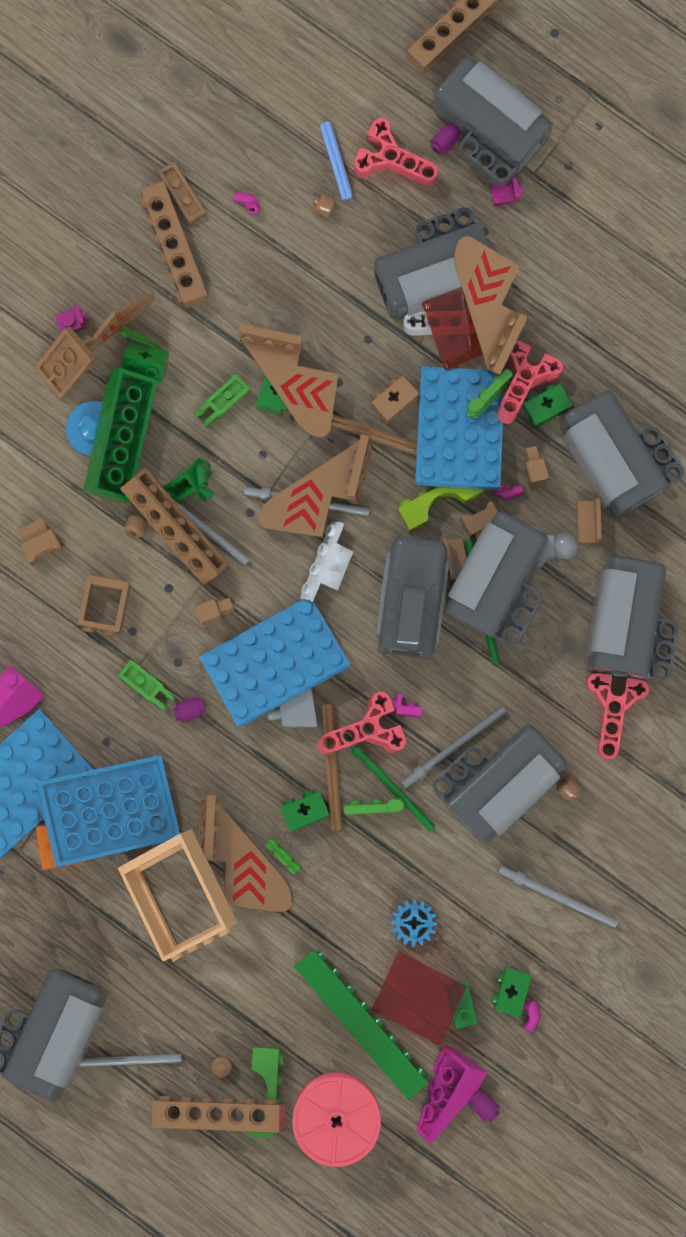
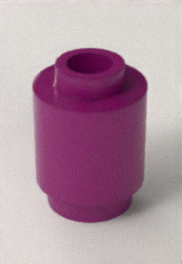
M450 123L447 126H443L430 140L432 150L437 154L445 155L459 140L458 137L461 135L459 130Z
M200 696L175 704L176 708L173 709L177 721L181 720L182 723L201 717L206 712Z
M481 1089L468 1101L471 1104L470 1107L484 1122L487 1120L492 1122L500 1114L498 1111L500 1106L487 1092L484 1093Z

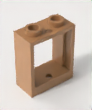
M87 574L77 623L79 627H82V631L94 633L95 630L103 631V635L115 637L116 634L121 635L131 587L130 583ZM92 587L122 592L115 626L85 620Z

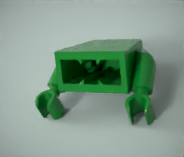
M196 459L176 474L163 488L179 504L182 499L197 489V497L207 502V497L211 499L214 495L213 491L206 488L208 486V478L212 475L210 463L205 459Z

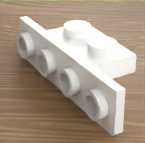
M331 521L327 526L324 540L317 550L316 560L310 567L307 582L302 587L300 599L313 602L320 583L333 590L339 589L353 551L337 544L344 523Z

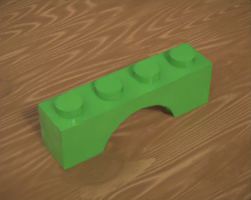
M254 1046L252 1070L264 1078L268 1088L267 1099H278V1103H281V1097H277V1088L282 1087V1075H278V1067L283 1066L284 1053H279L280 1048ZM259 1109L257 1111V1118L261 1121L264 1120L265 1114L263 1110ZM248 1131L247 1137L274 1138V1133L279 1132Z

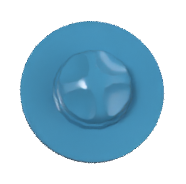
M88 401L80 404L71 412L66 423V434L70 444L75 450L86 456H91L103 403L101 401Z

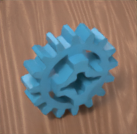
M415 899L412 905L405 901L404 908L400 905L397 906L399 913H392L396 917V920L390 921L391 924L396 925L392 932L399 933L396 937L397 940L404 938V945L411 941V945L414 947L416 941H418L422 946L424 938L428 941L431 940L428 936L429 933H436L432 929V926L437 925V922H432V918L436 917V914H430L429 911L432 907L429 906L425 909V902L423 901L420 905H417ZM410 909V915L406 919H400L401 915ZM418 909L426 914L428 920H423L418 915ZM412 917H416L417 921L424 922V924L417 925L415 929H412L411 925L404 924L403 922L411 921ZM400 926L406 927L409 930V937L401 931ZM422 927H428L422 936L417 937L418 931Z

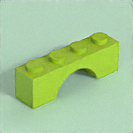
M437 487L430 491L428 488L418 494V498L414 500L408 498L402 501L397 512L407 531L411 533L428 524V510L436 500L452 497L466 504L483 495L484 490Z

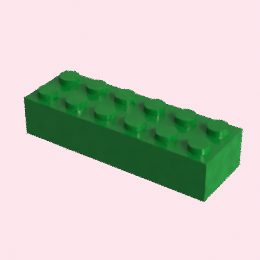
M122 368L110 370L84 483V493L118 503L131 502L120 488L138 472L158 380Z

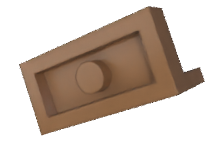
M596 498L594 501H577L578 544H599L602 539L600 498Z
M462 538L449 541L447 539L442 540L447 547L446 561H449L448 577L450 584L455 583L467 559Z

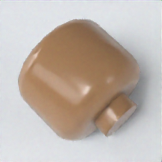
M321 194L320 197L316 196L313 204H315L314 211L323 217H328L336 204L335 199L327 194Z
M141 515L129 516L124 526V531L132 537L141 538L146 531L147 522Z
M566 776L558 783L556 790L564 799L570 800L578 797L581 787L572 776Z
M225 1056L215 1058L211 1064V1071L217 1078L228 1077L233 1069L231 1060Z

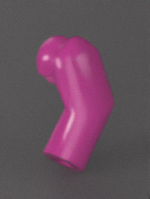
M235 192L234 202L244 203L248 212L252 215L260 212V204L254 195Z
M502 481L500 483V490H492L496 496L504 500L524 494L521 485L508 488Z
M526 999L523 1009L527 1010L528 1019L523 1028L532 1033L541 1018V1013L535 1000Z

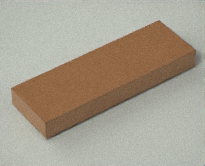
M175 161L157 171L161 181H164L168 192L189 225L207 215V212Z

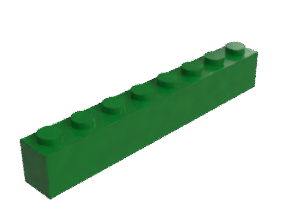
M313 949L294 968L406 1099H411L428 1083L425 1080L428 1075L420 1066L418 1068L413 1066L411 1063L413 1058L406 1050L401 1052L396 1046L399 1043L392 1033L387 1035L382 1028L385 1025L377 1016L374 1019L368 1013L371 1010L363 1000L359 1002L353 996L356 994V991L349 983L344 985L341 982L340 978L342 975L335 967L329 968L325 963L328 959L320 950L316 952Z

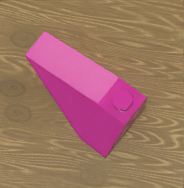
M11 665L0 675V728L29 713L44 697L36 687Z
M446 1045L434 1064L433 1071L435 1075L433 1083L429 1084L427 1090L430 1092L427 1104L423 1105L417 1127V1132L430 1144L436 1140L477 1092L487 1074V1071L476 1061Z

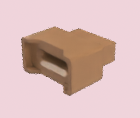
M537 446L526 448L525 456L527 462L524 470L529 489L547 485V480L550 478L545 459L539 458Z
M493 501L487 503L486 509L472 516L465 514L460 517V521L469 538L474 536L477 541L486 523H491L498 512Z
M42 518L18 530L24 541L20 546L31 566L37 563L39 557L53 550L57 552L63 550L52 528L48 530Z
M230 597L216 603L214 599L194 606L203 629L222 622V616L235 612Z

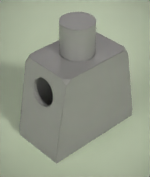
M312 689L268 712L269 721L282 719L283 728H317Z

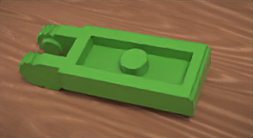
M506 369L502 374H497L492 380L491 386L483 388L478 395L479 398H473L467 406V416L473 420L478 418L511 384L512 372Z
M235 374L211 395L194 415L199 418L211 408L214 413L203 423L205 427H208L218 417L223 416L251 389Z
M131 659L117 675L164 712L168 708L163 702L155 698L157 694L161 691L169 700L174 701L176 699L174 695L164 688L163 684Z
M392 797L389 802H383V798L370 799L369 803H362V799H352L344 805V813L399 812L403 810L405 801L399 797Z

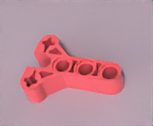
M384 118L376 119L367 134V142L379 147L381 151L372 153L361 147L354 160V173L356 176L367 178L371 173L391 170L423 186L434 185L438 173L436 165L398 147L390 132L391 126L389 121ZM381 128H384L385 130H382L378 135V130L380 131ZM388 154H393L396 156V158L394 160H388L385 156ZM367 160V166H364L363 169L360 168ZM410 162L414 164L415 167L412 169H408L404 166V164ZM425 171H430L431 173H433V176L427 178L423 175V173Z
M518 340L505 363L513 375L512 383L497 412L499 421L504 424H510L515 420L529 390L544 384H555L563 370L561 361L546 353L539 365H530L527 362V357L532 347Z
M594 673L586 680L585 686L587 691L594 694L603 710L597 753L601 759L610 760L618 754L624 712L635 701H639L648 695L649 686L645 681L626 678L622 695L615 696L611 692L612 675ZM595 678L598 679V683H601L597 689L594 688V684H591ZM638 685L640 686L639 688L643 690V692H641L639 695H637V691H634L632 689L637 687ZM611 702L618 704V713H612L609 710ZM608 723L615 725V734H609L606 731ZM605 744L612 746L613 754L611 756L604 754L603 746Z
M382 691L372 695L367 702L368 708L361 720L323 735L317 741L318 751L321 754L329 755L365 741L383 747L388 753H396L404 748L406 738L401 725L390 729H383L379 725V718L395 711L389 695ZM375 701H382V705H376ZM363 725L370 726V735L364 733ZM344 732H349L351 734V742H348L344 739ZM324 739H329L332 742V749L324 746ZM392 740H393V741L397 740L398 744H397V745H395V744L392 745V744H391V741H392Z

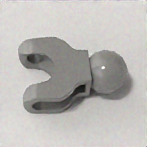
M561 533L555 538L554 535H547L549 544L534 571L542 568L549 559H555V556L560 559H570L575 556L579 547L575 536L570 533Z

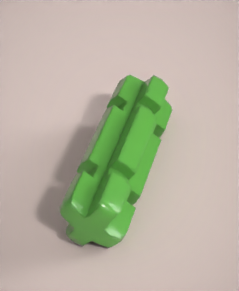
M126 325L120 331V335L123 338H129L135 344L159 348V342L153 339L150 340L148 336L136 330L132 331V328Z
M274 838L267 842L266 847L271 852H274L278 860L284 866H287L292 874H296L301 869L297 861L294 862V858L282 846L280 847Z

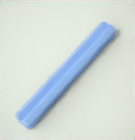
M327 121L322 123L320 128L342 200H349L353 197L332 124Z

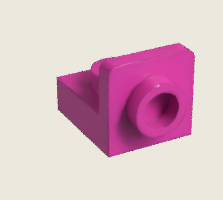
M513 177L504 187H497L493 183L490 186L494 206L518 203L519 197L522 195V185L517 182V177Z
M76 304L73 305L74 309L55 315L61 333L67 327H71L74 332L86 328L84 322L87 321L84 309L79 310Z
M398 693L397 698L393 697L392 704L394 710H396V716L422 717L423 707H418L417 703L406 702L405 706L401 705L402 693Z

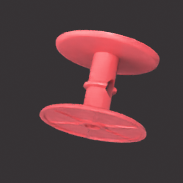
M333 1072L314 1078L302 1089L294 1106L292 1125L296 1141L308 1157L322 1165L342 1167L356 1163L371 1151L379 1136L381 1118L377 1100L371 1089L363 1081L350 1074ZM339 1115L340 1121L336 1120L333 1122V1117L336 1118Z

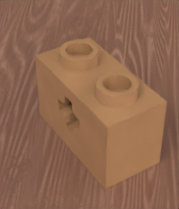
M403 375L399 379L397 377L392 379L387 384L388 388L384 392L380 390L371 398L373 400L371 408L386 425L391 423L419 399V393ZM390 396L393 398L397 396V402L394 400L390 402Z

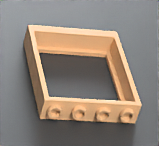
M192 829L169 839L118 867L162 961L171 958L173 962L183 957L184 951L187 950L189 954L200 948L199 943L203 942L205 946L216 940L215 935L219 934L222 937L232 932L230 927L238 924ZM184 849L217 916L219 924L177 945L141 871Z

